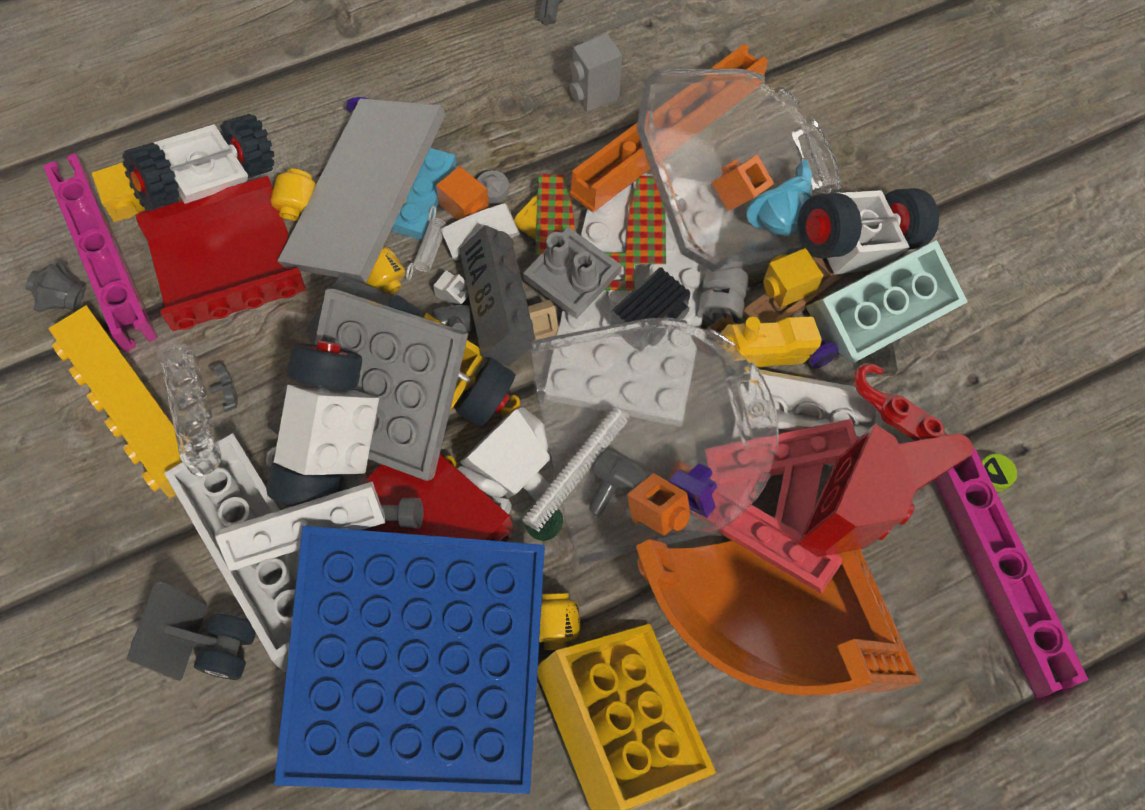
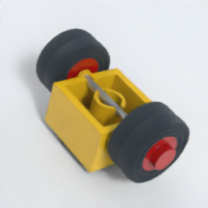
M399 295L393 296L386 305L419 316L421 312L419 308L408 303ZM426 313L423 317L425 319L443 324L431 315H429L428 313ZM467 340L450 411L464 389H466L467 391L459 402L456 412L476 426L482 427L494 412L499 413L510 397L507 392L516 374L497 360L491 358L485 363L477 376H473L484 357H481L480 348Z

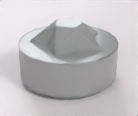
M492 170L486 171L478 177L477 180L488 189L489 204H498L507 198L509 182L503 173Z

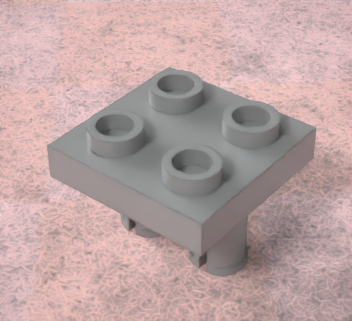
M567 227L562 233L553 232L547 237V249L523 273L526 282L577 319L621 272V264L573 229Z

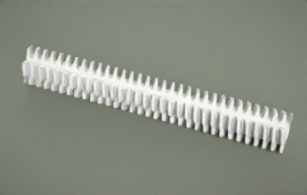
M613 408L609 412L610 415L604 418V421L601 422L602 425H599V428L595 429L596 432L590 435L591 438L587 439L588 442L582 445L583 449H579L576 456H573L574 459H571L568 466H565V469L562 470L563 473H559V476L556 477L557 480H554V483L550 484L551 487H548L545 494H542L539 501H536L537 505H533V508L530 509L531 512H527V515L524 516L523 522L538 532L540 531L538 527L543 528L541 523L546 524L544 519L548 521L547 515L551 518V513L554 514L555 512L553 508L557 510V506H560L559 501L563 503L566 499L565 495L568 496L569 492L571 493L575 487L574 485L580 482V478H583L586 471L588 472L589 468L597 461V457L605 451L610 442L616 437L615 435L624 427L623 425L628 421L626 418H629L626 413H622L618 408Z

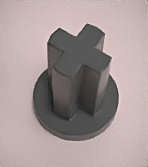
M540 0L538 20H542L544 25L549 23L555 24L558 4L562 3L563 0Z

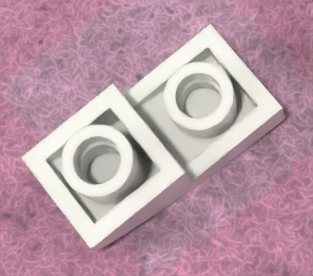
M504 203L479 211L441 229L453 259L456 261L461 260L459 249L484 225L498 231H504L511 238L520 234L507 204Z

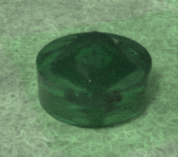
M553 508L554 514L551 513V518L547 515L549 519L548 521L544 519L546 524L541 523L543 528L538 527L540 529L539 532L525 524L529 535L540 541H547L557 536L562 530L564 523L560 509L557 508L555 510Z

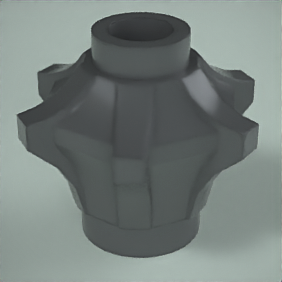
M57 262L55 265L50 264L46 270L40 272L33 270L26 282V290L31 291L35 300L34 310L37 312L56 308L76 311L85 293V286L77 283L75 279L70 277L64 264Z

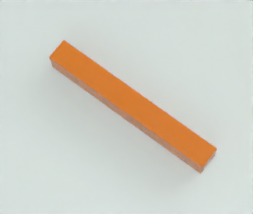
M746 44L737 48L573 169L569 195L594 213L764 82L768 59L763 56L758 60L748 53L749 46Z

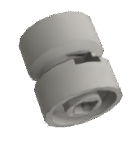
M716 264L705 270L702 284L703 294L700 297L697 313L698 318H702L704 324L711 326L726 314L732 316L733 322L741 324L745 304L743 299L746 296L748 285L747 273L741 268L728 264Z

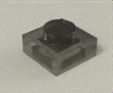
M893 342L857 361L858 367L869 363L883 368L881 375L869 372L866 374V377L894 376L897 373L898 368Z

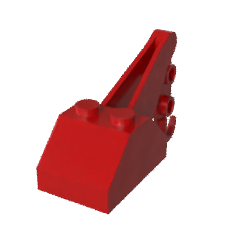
M863 364L856 369L853 380L858 394L877 409L886 424L894 427L914 441L898 444L895 436L875 424L837 458L798 542V545L817 557L864 549L876 539L883 540L889 534L892 527L897 524L903 525L909 520L915 509L912 500L918 490L962 463L973 453V445L965 435H947L942 422L938 418L923 411L903 396L883 393L869 385L866 380L867 373L873 372L879 375L883 373V368L875 364Z

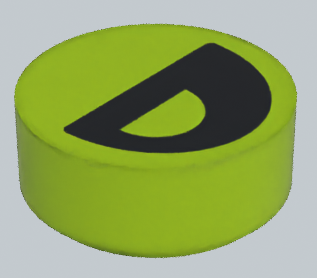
M991 454L983 459L982 463L996 492L1007 490L1016 481L1017 469L1008 457L1001 454Z

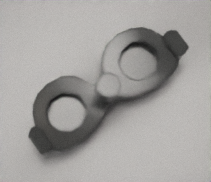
M218 362L208 366L211 371H216L221 381L220 384L209 387L211 394L223 391L226 403L223 406L224 412L236 409L238 405L236 389L224 365Z

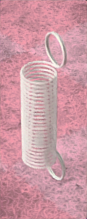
M432 206L428 216L430 223L414 263H410L407 269V280H410L412 277L413 265L415 263L419 265L417 263L419 261L427 264L424 266L429 267L424 268L428 269L420 270L427 272L430 271L443 237L440 231L441 228L432 225L438 223L433 222L438 221L434 220L438 219L435 218L436 206ZM434 208L433 218L430 220L431 212Z

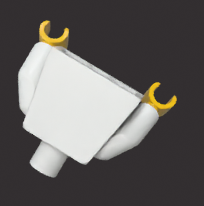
M512 395L510 396V403L513 407H503L500 411L502 420L460 461L463 466L459 467L452 456L448 455L444 458L488 496L496 498L502 496L510 497L524 488L535 501H538L542 497L541 495L545 494V491L548 490L547 488L551 487L538 472L550 460V456L547 453L549 446L543 422L526 408L520 406L518 396Z

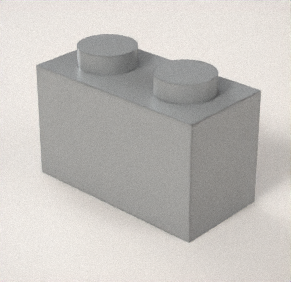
M607 33L573 47V62L570 63L572 72L570 92L576 102H580L586 112L619 99L623 55Z

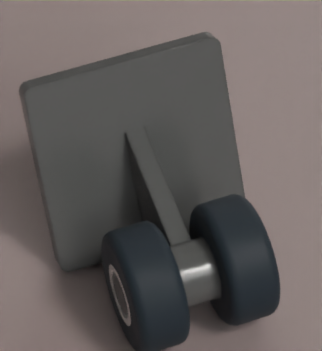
M156 581L147 599L136 634L132 639L127 661L170 679L180 681L183 678L193 647L203 649L198 651L194 662L195 669L212 676L239 680L246 665L244 659L236 656L239 645L252 644L256 632L248 620L232 615L215 613L211 615L206 628V632L215 638L198 634L207 605L165 582Z

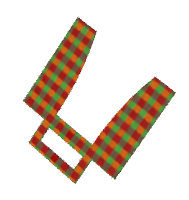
M539 174L535 260L547 249L546 240L551 233H562L567 227L575 231L572 203L564 175ZM665 176L639 177L629 214L626 253H606L620 263L621 267H625V281H612L604 290L633 291L635 290V264H666Z

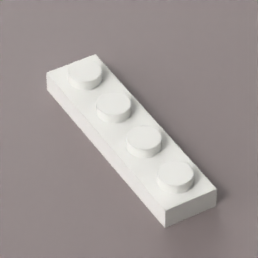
M369 482L217 530L215 538L231 572L300 550L302 526L364 530L385 523V515L373 482Z

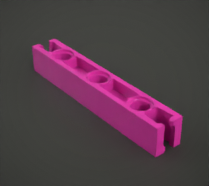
M76 153L66 156L75 171L73 178L64 180L58 172L59 166L56 162H50L43 165L110 332L122 350L126 352L135 348L136 343L134 339L129 340L124 331L125 325L133 323L135 330L140 329L148 342L158 337L88 172Z
M973 448L971 456L934 481L1036 699L1050 695L1060 689L1065 690L1081 684L1089 679L976 449ZM956 469H960L964 482L959 478L955 471ZM966 495L974 498L978 506L971 504L967 500ZM999 563L1004 564L1009 569L1011 576L1002 572ZM1034 635L1039 636L1043 640L1045 650L1035 643ZM1047 660L1051 662L1062 683L1055 682Z

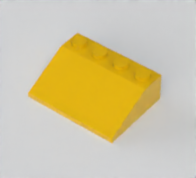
M651 624L556 650L538 665V678L591 810H634L716 773Z

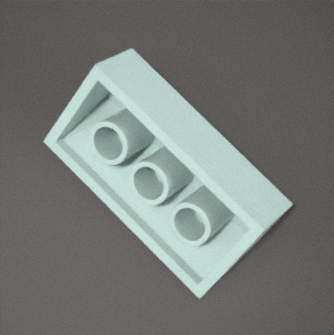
M936 240L807 305L806 308L810 316L814 317L822 338L828 343H834L841 355L849 362L855 363L968 301Z

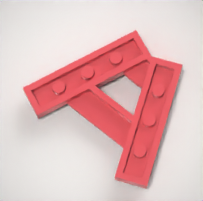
M848 419L706 449L708 465L713 473L711 480L716 482L717 485L712 494L716 508L708 518L691 510L692 517L821 594L841 566L842 557L837 554L817 557L798 545V542L816 506L823 465L835 463L837 458L857 441L852 420ZM784 474L775 518L745 501L750 480Z

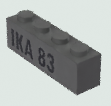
M484 225L459 250L481 357L489 360L491 358L495 359L502 365L509 367L537 343L526 301V294L522 285L520 268L516 260L513 240L504 231H498Z

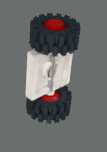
M242 115L223 121L220 127L222 131L220 132L215 124L125 150L122 155L125 160L123 161V166L127 170L125 175L130 180V188H133L135 191L134 196L136 199H139L140 205L145 207L147 211L178 202L177 197L179 195L186 204L213 195L227 187L245 183L249 178L272 171V166L275 163L272 159L274 151L270 150L272 143L266 137L268 133L266 129H262L263 124L260 120L257 121L255 115Z

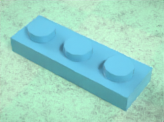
M432 148L429 149L408 193L406 204H403L391 229L392 232L423 240L430 223L428 221L430 209L432 206H436L437 209L439 204L436 184L453 172L457 163L456 155ZM434 208L431 212L430 220L433 218Z

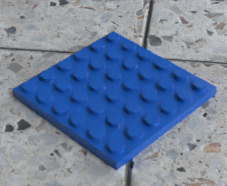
M302 526L274 786L530 794L545 545Z

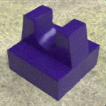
M698 463L688 474L677 470L669 482L687 492L690 510L708 518L716 508L712 494L717 485L716 482L708 479L713 474L711 468Z

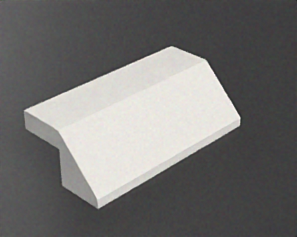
M745 367L737 400L731 444L848 419L852 420L858 440L875 424L881 427L882 418L877 409L858 394L854 386Z

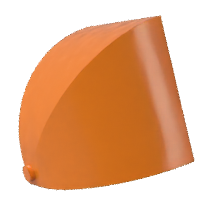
M648 539L636 545L640 557L637 561L640 573L645 580L649 581L656 600L670 624L699 656L720 671L739 681L764 690L802 696L881 693L921 683L861 549L837 553V555L842 557V564L820 594L734 541L694 548H668L666 543Z

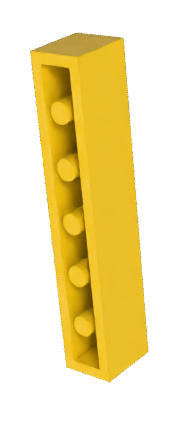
M86 305L49 327V331L56 339L55 342L51 343V346L63 362L70 359L74 366L68 370L81 387L87 384L91 389L86 396L98 412L102 410L107 412L109 417L104 422L116 438L123 435L128 442L122 448L135 465L140 462L144 465L146 471L141 475L154 492L161 489L169 499L175 496L176 493L164 473L193 457L195 454L100 322Z

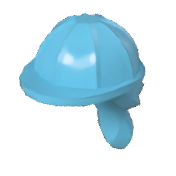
M803 160L798 164L795 172L796 177L785 180L775 189L756 196L748 204L746 210L747 218L754 227L768 230L775 235L787 237L798 232L799 212L803 204L812 197V171L808 167V160Z

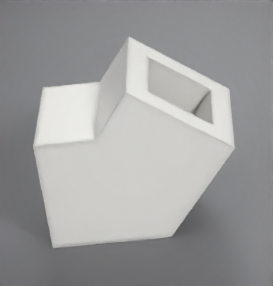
M447 270L433 285L435 296L449 305H461L469 296L464 278L460 274L453 275Z

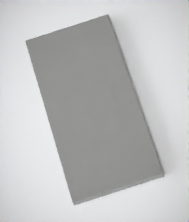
M359 99L312 192L308 204L305 206L278 259V262L285 269L298 267L299 271L337 278L342 274L356 281L367 282L446 115L441 105Z

